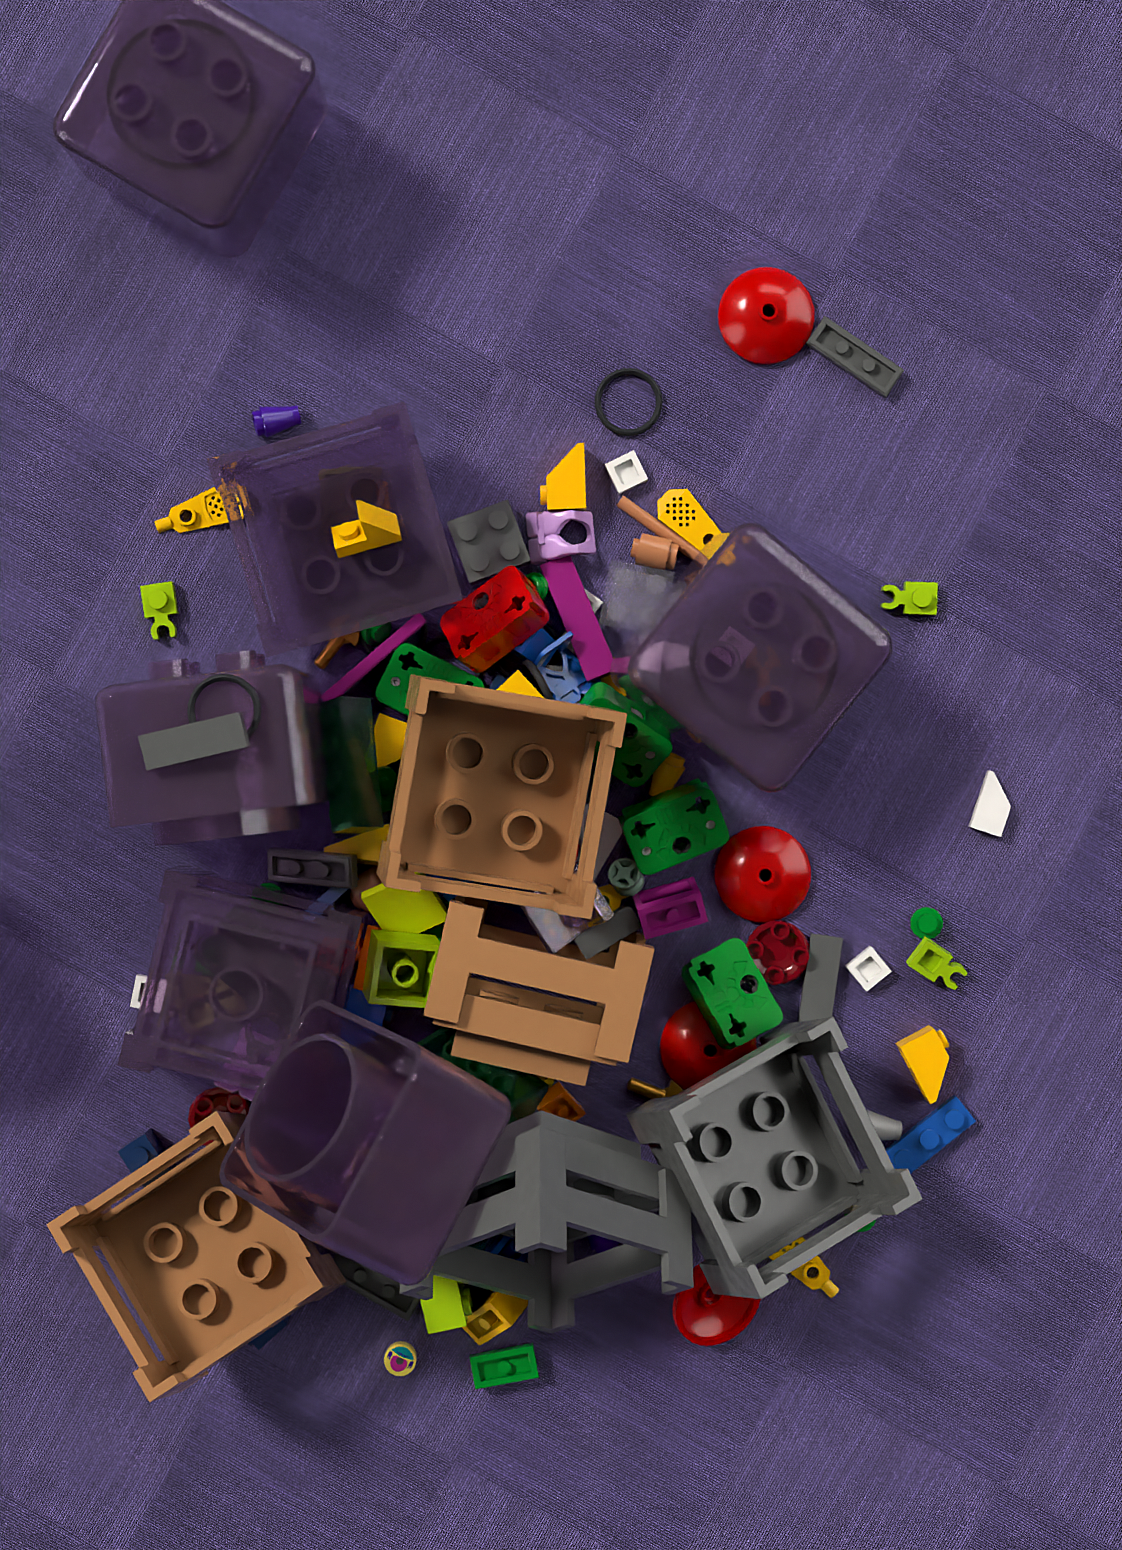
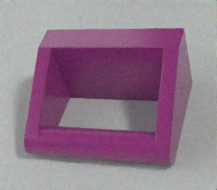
M694 876L639 891L632 896L645 940L708 922L701 892Z

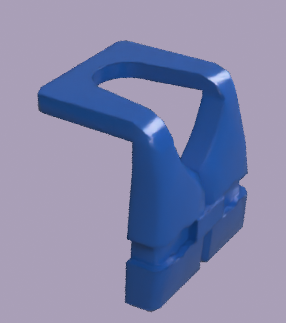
M569 631L542 650L534 664L544 677L554 700L577 703L581 697L585 696L591 686L601 682V680L587 683L577 657L567 647L574 636ZM556 648L561 656L562 671H553L542 666L548 655Z

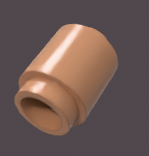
M642 533L640 539L634 538L630 557L636 558L635 565L661 571L666 569L674 570L679 545L672 543L671 539Z

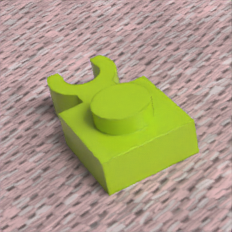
M174 582L140 586L144 617L146 619L154 618L155 620L151 627L153 639L160 640L159 629L163 626L169 628L170 637H177V627L170 621V615L179 614Z
M904 582L903 591H900L894 585L881 587V591L891 592L894 599L892 603L880 604V608L891 610L898 605H903V615H937L938 583Z
M926 936L906 960L909 967L932 982H935L939 975L942 976L946 986L954 990L958 986L950 979V976L955 972H959L963 976L968 974L960 963H949L953 958L952 954Z

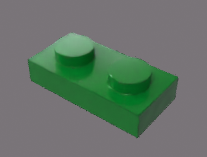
M533 1343L470 1354L469 1357L475 1389L539 1378Z

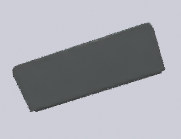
M624 904L578 932L573 938L584 957L590 959L640 929L641 924L628 904Z

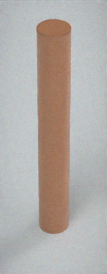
M623 496L616 505L657 536L671 539L672 543L678 544V551L695 562L702 553L627 497Z

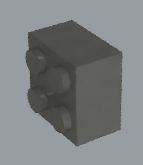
M508 499L447 522L471 586L493 578L507 566L512 565L519 569L531 564Z

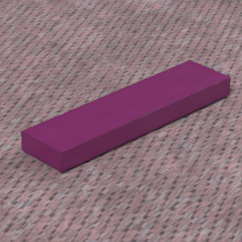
M571 556L541 564V572L548 582V589L567 633L571 631L574 634L570 642L587 683L589 684L618 672Z
M419 611L320 696L327 705H331L427 623L428 619Z

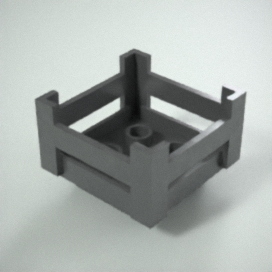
M834 1017L783 1024L759 1038L762 1044L761 1047L675 1096L653 1098L626 1113L640 1144L649 1145L658 1165L673 1170L691 1206L692 1235L705 1259L699 1265L713 1294L763 1299L787 1284L789 1281L786 1275L880 1216L898 1215L923 1199L909 1170L894 1169L838 1054V1052L848 1048V1045ZM813 1055L868 1169H858L803 1056ZM842 1211L844 1214H848L759 1270L757 1269L756 1264Z
M541 1110L452 1147L450 1163L402 1183L400 1294L422 1300L432 1299L433 1275L528 1300V1327L555 1333L575 1326L574 1299L660 1270L662 1294L672 1295L694 1288L691 1206L673 1170L642 1160L639 1143ZM659 1211V1215L653 1213ZM498 1234L514 1238L515 1251L523 1254L528 1252V1263L472 1248L468 1245ZM594 1234L623 1243L621 1246L574 1262V1241Z

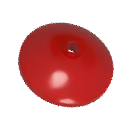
M756 268L739 275L726 288L719 304L718 325L725 343L737 356L755 364L771 365L790 359L804 347L814 326V305L808 290L795 276L778 268ZM769 306L774 310V315L767 317L763 314L762 309Z
M754 826L736 833L724 844L715 863V884L722 901L738 916L754 922L776 921L795 911L805 899L811 882V866L804 848L792 835L775 827ZM763 869H768L771 873L767 881H762L759 878V873Z
M695 1001L685 1004L673 1013L667 1021L660 1039V1054L663 1065L672 1080L683 1089L689 1088L757 1049L756 1037L733 1050L722 1049L718 1045ZM736 1026L729 1029L731 1035L739 1032ZM708 1044L716 1047L715 1053L710 1056L704 1053V1048Z
M698 1264L693 1268L694 1288L676 1293L673 1301V1319L680 1333L694 1344L713 1346L729 1341L742 1332L756 1314L761 1299L713 1294Z

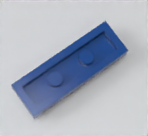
M952 1095L885 1150L894 1169H908L911 1174L975 1123L976 1120L957 1096Z

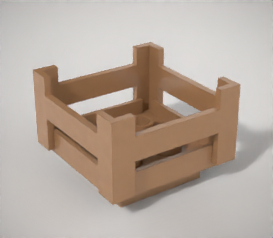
M411 674L405 708L409 709L391 820L387 841L382 840L377 867V875L384 886L413 892H420L421 889L549 909L560 915L591 919L597 885L592 882L615 750L616 747H622L627 713L604 707L552 700ZM596 741H598L600 746L578 871H574ZM414 872L538 891L541 894L416 875Z
M459 895L456 896L455 900H450L423 1016L434 1018L432 1024L457 1029L451 1051L452 1056L582 1086L586 1084L591 1061L616 1066L617 1061L629 1062L655 950L653 946L645 944L646 940L643 933L633 932L611 945L609 952L601 951L590 959H586L578 945L484 924L488 901ZM474 973L482 976H487L495 979H500L508 982L539 988L551 992H556L564 995L597 1002V1004L595 1006L557 996H552L488 980H483L471 977V974Z
M214 1112L190 1128V1135L85 1205L73 1206L46 1224L62 1253H73L139 1368L132 1373L149 1402L184 1391L208 1375V1369L307 1303L322 1299L347 1282L330 1253L320 1255L255 1148L261 1140L245 1114ZM215 1140L113 1209L111 1208V1205L207 1141ZM101 1249L165 1360L158 1361L95 1251Z

